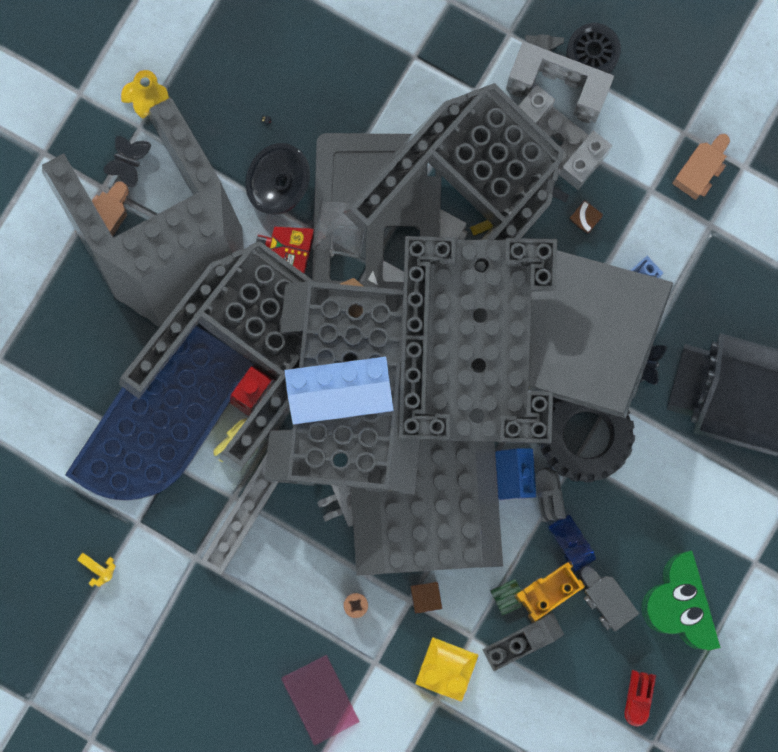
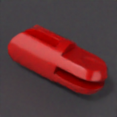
M632 670L625 706V719L629 724L642 726L647 722L650 715L656 675L650 674L648 676L645 672L639 674L638 671Z

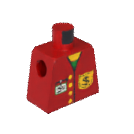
M274 227L272 238L258 235L256 242H262L305 274L314 237V229Z
M251 366L232 392L230 404L249 417L276 380L257 366Z

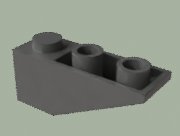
M552 612L482 650L493 671H496L556 641L564 633Z

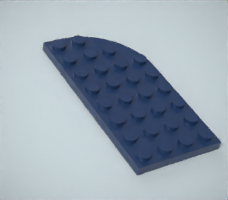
M196 326L139 399L122 387L65 476L92 493L113 500H138L162 492L175 483L189 467L230 404L232 392L250 367L255 365L237 351Z

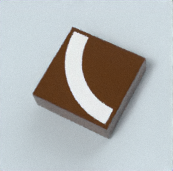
M584 200L569 220L588 235L603 217V214Z

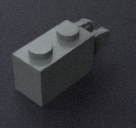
M590 566L583 567L580 570L579 576L587 587L584 590V593L587 595L584 597V600L592 610L596 608L601 614V617L598 619L606 630L611 628L612 631H617L639 614L613 577L604 576L600 578L597 572Z

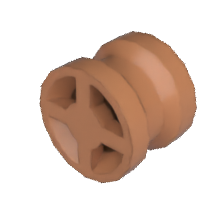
M359 593L349 595L344 601L346 614L352 618L362 617L368 610L367 599Z

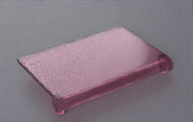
M327 655L281 678L314 745L360 722Z

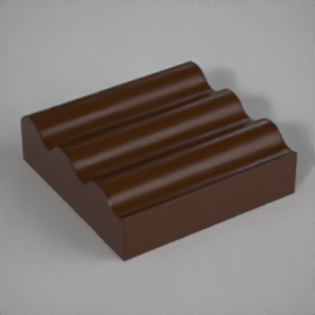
M438 582L411 586L415 614L442 609Z

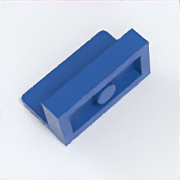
M516 448L496 451L498 499L536 498L533 449Z

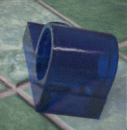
M570 514L565 519H560L548 526L574 572L596 560L594 551Z

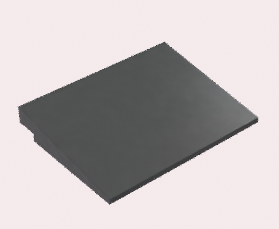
M557 251L556 290L532 292L529 390L553 392L554 398L626 418L632 398H635L673 287V282ZM477 309L473 314L474 320L478 323L484 322L488 316L487 311L484 309ZM476 359L472 363V369L476 373H481L486 368V362L483 359Z

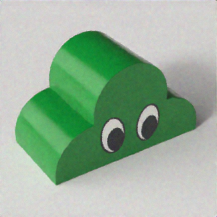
M693 551L679 553L666 563L663 570V584L651 588L644 596L641 605L642 616L646 624L653 630L667 634L678 633L680 638L692 648L702 650L721 648Z

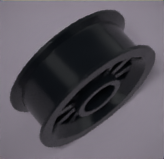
M588 23L579 27L572 34L567 46L566 56L585 65L589 62L591 63L590 67L610 74L620 58L621 44L616 33L608 26L600 23ZM589 47H596L600 54L597 56L590 55L587 49Z

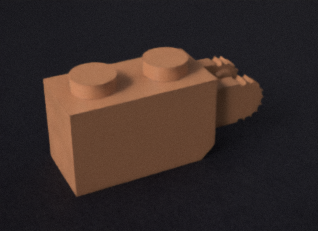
M719 134L711 145L708 143L699 144L672 184L695 200L700 194L705 196L712 186L709 181L713 175L718 177L726 167L722 162L727 157L723 153L730 143L728 134Z
M122 181L116 182L107 194L102 191L100 196L96 195L92 199L112 237L127 216L123 203L127 199L129 189Z

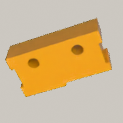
M569 562L545 578L536 580L514 595L518 602H522L529 612L528 617L532 622L537 621L585 587L583 582L578 580L570 568L572 566ZM540 603L544 604L543 609L540 607Z

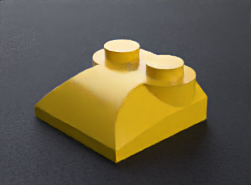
M432 637L415 684L462 702L479 655Z

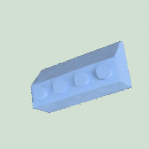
M386 357L285 370L293 425L394 411Z

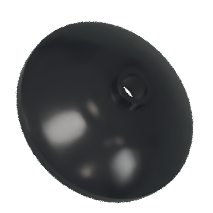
M287 143L272 144L260 151L251 162L246 175V193L251 204L259 211L269 215H280L293 209L302 200L309 186L310 167L307 158L302 151Z

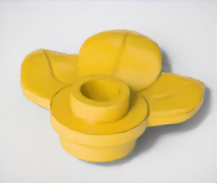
M149 70L139 71L135 75L134 80L126 84L121 92V101L124 103L133 102L135 112L142 119L149 115L151 107L169 99L167 89L158 83L156 75ZM144 77L148 78L150 81V84L147 87H144L141 84V80Z

